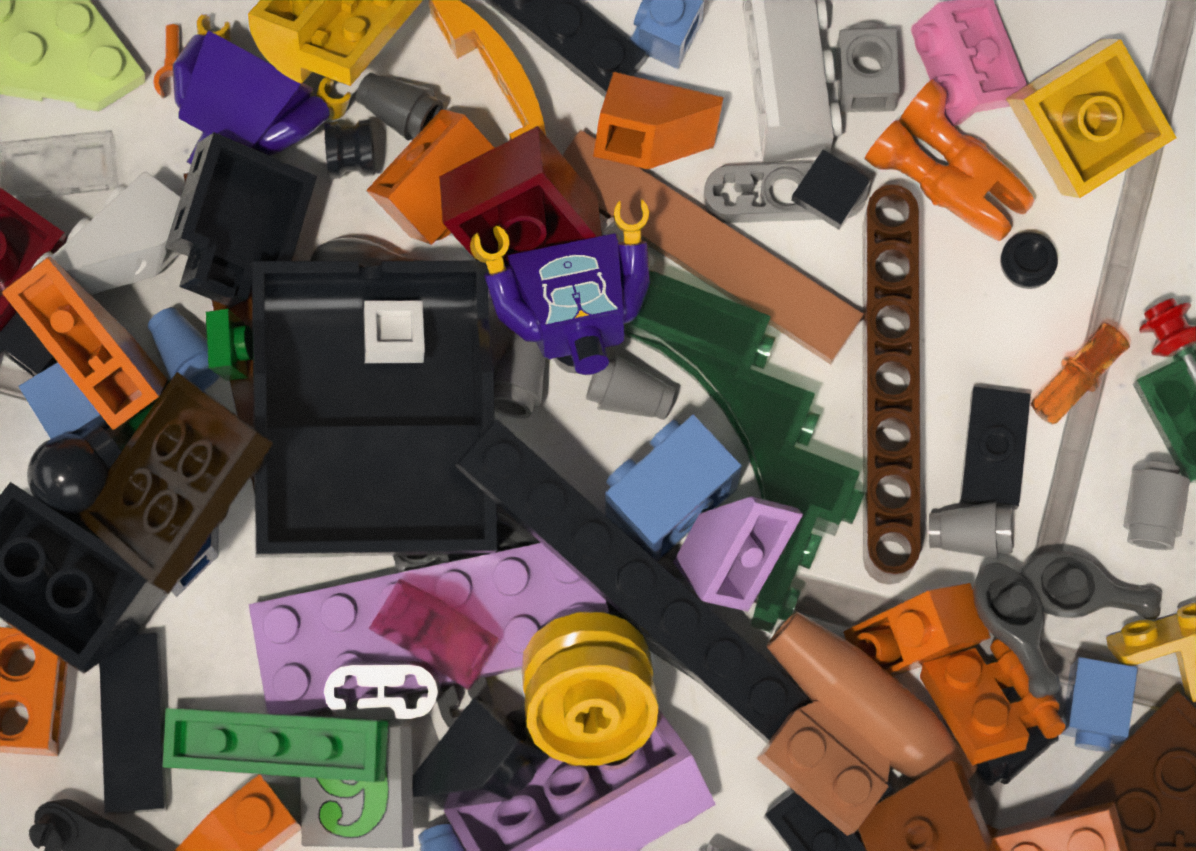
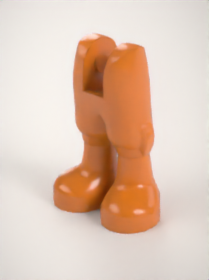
M931 79L910 102L899 121L895 120L880 135L864 159L879 170L900 171L920 184L924 195L933 205L944 207L981 233L1001 241L1011 231V225L1007 218L984 198L985 194L989 191L1010 210L1022 215L1029 211L1035 199L1024 183L989 151L986 144L974 137L962 135L952 126L944 114L947 92L935 79ZM911 134L942 154L949 165L946 166L934 161L916 144Z

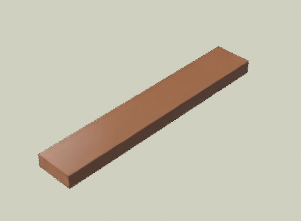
M582 130L579 131L562 156L598 198L600 214L607 219L613 217L615 206L620 201V217L623 222L629 225L637 224L642 219L640 200L642 199L648 206L649 217L646 225L641 229V240L647 241V245L832 365L862 321L863 313L639 167L593 157L596 139Z

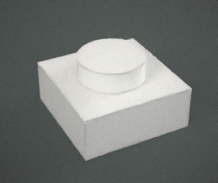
M364 301L365 363H423L425 353L423 301Z

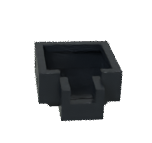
M215 132L198 142L165 248L188 256L179 287L229 307L247 300L252 286V261H292L317 176Z

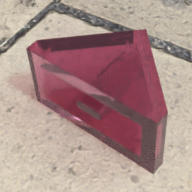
M400 578L368 628L469 691L501 641L498 637L441 599Z

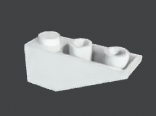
M144 171L129 186L125 183L117 186L107 198L104 208L92 220L88 217L80 220L70 232L66 244L55 254L50 251L43 254L33 267L50 255L90 295L155 277L179 254L165 248L181 197Z

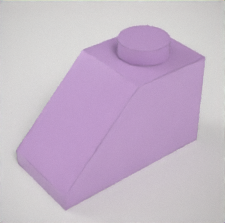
M751 496L700 513L673 563L701 601L749 612L803 514L798 508Z

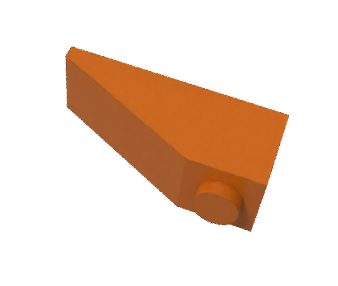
M50 255L2 291V294L112 430H115L160 396L168 381L135 338Z

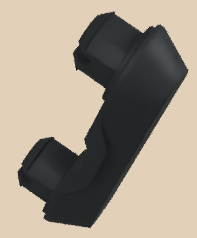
M71 799L55 800L40 805L34 815L35 824L29 829V838L32 844L38 849L45 847L44 851H162Z

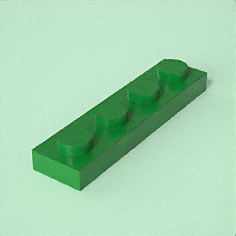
M166 708L163 768L383 782L385 781L388 721Z

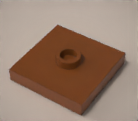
M953 760L876 804L858 828L866 851H996L963 767Z

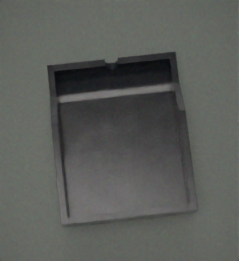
M479 260L382 261L377 266H362L359 264V261H252L253 428L273 443L264 456L260 469L254 475L255 558L491 554L497 551L496 502L454 466L495 420L494 368L489 326L488 286L484 274L488 273L486 263ZM364 301H423L425 348L423 363H365Z

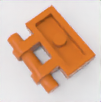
M998 639L990 647L998 662L986 665L977 649L973 648L926 661L922 664L920 679L972 765L1026 750L1029 738L1027 728L1038 725L1047 739L1055 738L1065 730V724L1058 714L1060 704L1054 695L1035 698L1029 692L1028 677L1018 657ZM1013 686L1022 701L1010 704L1002 689Z

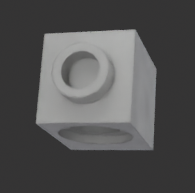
M862 22L851 25L849 29H841L836 45L840 113L895 111L900 94L897 28H882V25L878 23ZM861 57H869L879 63L881 70L872 74L863 73L854 66L853 61Z

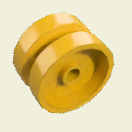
M604 612L573 613L552 620L534 633L523 651L521 670L523 691L526 695V724L534 743L551 758L575 766H601L624 759L642 747L656 728L658 716L657 693L652 680L651 653L643 634L627 620Z

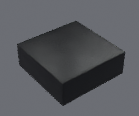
M823 149L793 193L791 201L840 230L869 187L871 178Z

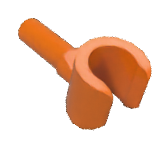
M168 24L165 27L164 66L154 75V88L163 99V84L167 78L173 76L172 66L179 56V26L176 24Z

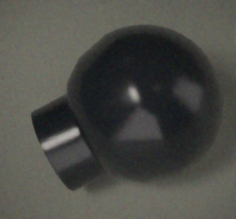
M95 424L81 436L75 434L58 435L43 442L31 456L27 470V481L30 491L36 499L61 515H77L82 513L96 501L105 487L108 470L120 455L121 450L110 435L98 424Z

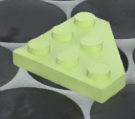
M0 0L1 95L43 101L44 97L76 103V108L100 111L145 83L144 71L90 0Z

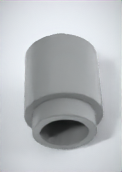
M1148 461L1145 463L1144 469L1132 471L1123 525L1125 529L1129 530L1128 543L1153 550L1174 549L1175 538L1182 536L1190 485L1188 478L1179 475V466L1160 461Z

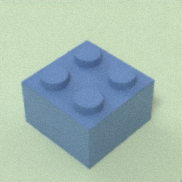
M694 414L682 425L676 420L669 422L650 441V445L654 449L638 464L632 458L627 460L606 481L611 488L605 492V516L657 562L689 534L700 513L718 508L737 491L742 465Z

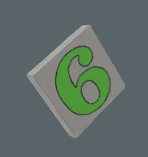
M388 726L385 781L383 782L300 777L301 846L414 847L411 726Z

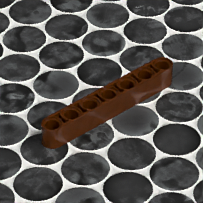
M893 184L882 186L874 191L868 201L862 224V313L864 314L862 319L863 563L865 570L871 578L879 583L888 585L900 583L909 576L919 559L921 549L919 208L916 198L909 190L903 186ZM884 208L895 209L901 213L905 223L897 227L885 226L876 217V212ZM882 263H895L901 267L905 278L899 282H887L880 278L876 272V267ZM881 318H895L904 326L905 334L893 339L885 337L878 331L876 322ZM882 373H894L902 378L906 390L900 394H886L878 387L876 377ZM886 428L896 429L905 438L906 447L894 452L885 450L877 442L876 433ZM882 485H895L905 494L906 504L901 508H887L877 499L876 489ZM886 541L898 543L906 553V562L895 567L884 564L877 556L876 546Z

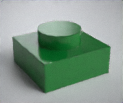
M229 309L207 311L206 328L209 369L225 381L248 378L247 360L253 359L252 332L250 327L245 325V322Z

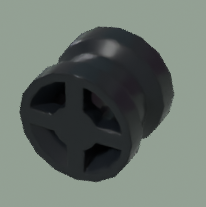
M371 119L359 120L355 126L342 127L337 122L325 123V150L329 179L341 178L346 172L358 171L362 176H375Z

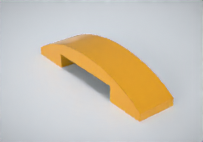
M428 0L430 14L455 57L458 59L477 49L522 126V128L509 134L510 140L536 126L546 135L544 120L532 85L518 59L501 36L485 19L460 0Z

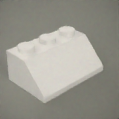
M743 0L742 5L762 163L818 157L823 149L830 153L833 137L841 136L842 126L838 102L829 103L826 83H834V62L831 49L822 50L819 31L827 30L825 0Z

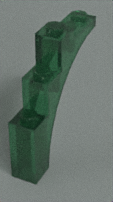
M649 269V289L637 318L624 324V335L659 352L692 377L721 409L747 453L761 499L798 508L803 514L760 590L750 626L772 634L777 620L785 622L792 615L801 590L791 587L798 566L810 570L822 537L813 534V528L835 536L841 521L853 524L865 493L854 488L860 472L796 447L797 443L808 447L820 414L810 411L815 393L753 370L754 366L764 370L773 349L776 337L767 334L771 316Z

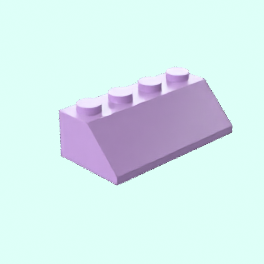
M658 708L656 728L642 747L624 759L601 766H575L549 757L548 760L536 767V773L532 781L523 790L517 792L511 800L450 808L443 811L466 851H639L647 844L678 826L688 823L697 815L716 804L692 754Z

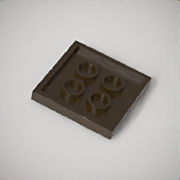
M176 372L108 470L105 487L96 501L87 510L79 513L77 518L149 583L170 594L179 579L185 576L191 569L195 556L212 531L224 521L230 505L248 479L258 472L263 463L264 456L273 443L194 382Z

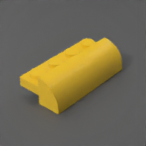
M260 0L248 13L249 28L260 52L278 71L288 78L302 84L312 72L351 86L423 0Z

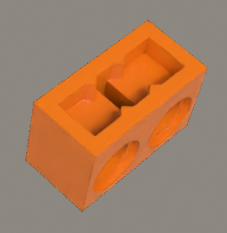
M0 627V753L58 757L68 663L15 628ZM32 649L35 654V662L32 669L22 676H11L8 670L11 656L18 650ZM14 707H26L29 715L26 727L16 735H5L2 730L4 715Z

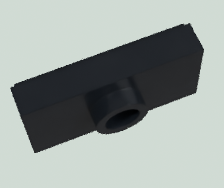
M981 387L972 388L959 503L979 505L997 501L998 507L1012 506L1013 510H1017L1019 507L1031 394Z

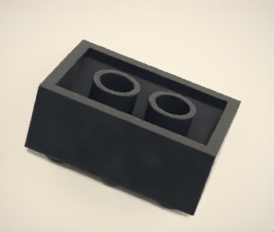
M10 482L0 495V619L85 674L132 640L165 593L149 583L106 543Z

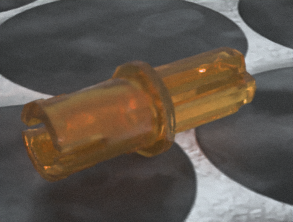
M1103 323L1098 327V331L1073 357L1065 356L1061 360L1062 369L1031 402V406L1037 416L1050 425L1057 424L1087 391L1095 392L1099 387L1098 379L1122 353L1130 348V344L1125 336L1112 325Z

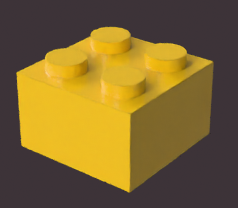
M1100 39L1006 98L1060 194L1064 196L1082 198L1177 138L1121 39Z

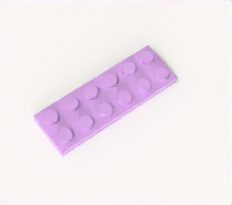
M542 543L249 604L267 713L307 715L331 710L326 703L324 694L326 682L337 668L346 663L373 661L422 662L434 670L438 676L440 686H446L481 677L522 670L523 651L534 633L554 619L577 612H604L610 614L608 602ZM407 674V679L403 685L387 686V694H408L427 690L428 686L419 685L416 675ZM348 675L347 682L343 686L337 687L338 694L348 696L349 705L358 704L362 695L378 694V686H360L357 683V676Z

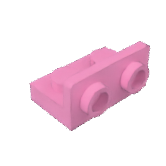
M952 0L939 2L912 25L911 33L915 41V47L922 58L929 79H935L947 92L944 114L952 126L961 125L976 112L1010 107L1006 98L1027 85L994 0Z

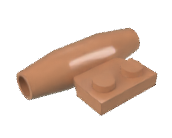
M795 611L769 640L766 646L767 649L813 703L790 713L756 759L847 836L857 831L889 787L887 782L890 767L917 781L950 760H953L962 765L967 780L971 779L978 764H971L957 739L937 715L860 648L798 611Z

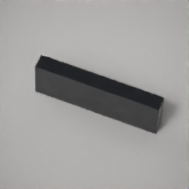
M158 633L135 634L130 642L99 663L104 811L107 815L167 811L165 768H163L164 728L160 636Z

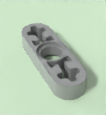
M845 162L848 165L855 168L856 170L865 174L858 166L852 163ZM813 163L723 166L714 170L705 182L704 206L709 214L725 223L822 220L797 204L792 206L777 204L773 201L769 192L772 184L780 179H790L799 185ZM753 181H762L760 190V203L762 206L759 207L753 206L754 195L738 196L735 206H725L723 197L714 196V194L722 192L723 183H734L735 192L748 193L753 192ZM869 187L848 218L857 215L863 209Z

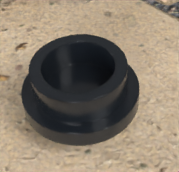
M1024 232L1013 236L1005 244L1000 256L1001 270L1006 279L1013 285L1023 289H1035L1048 283L1058 265V255L1054 245L1046 237L1033 232Z

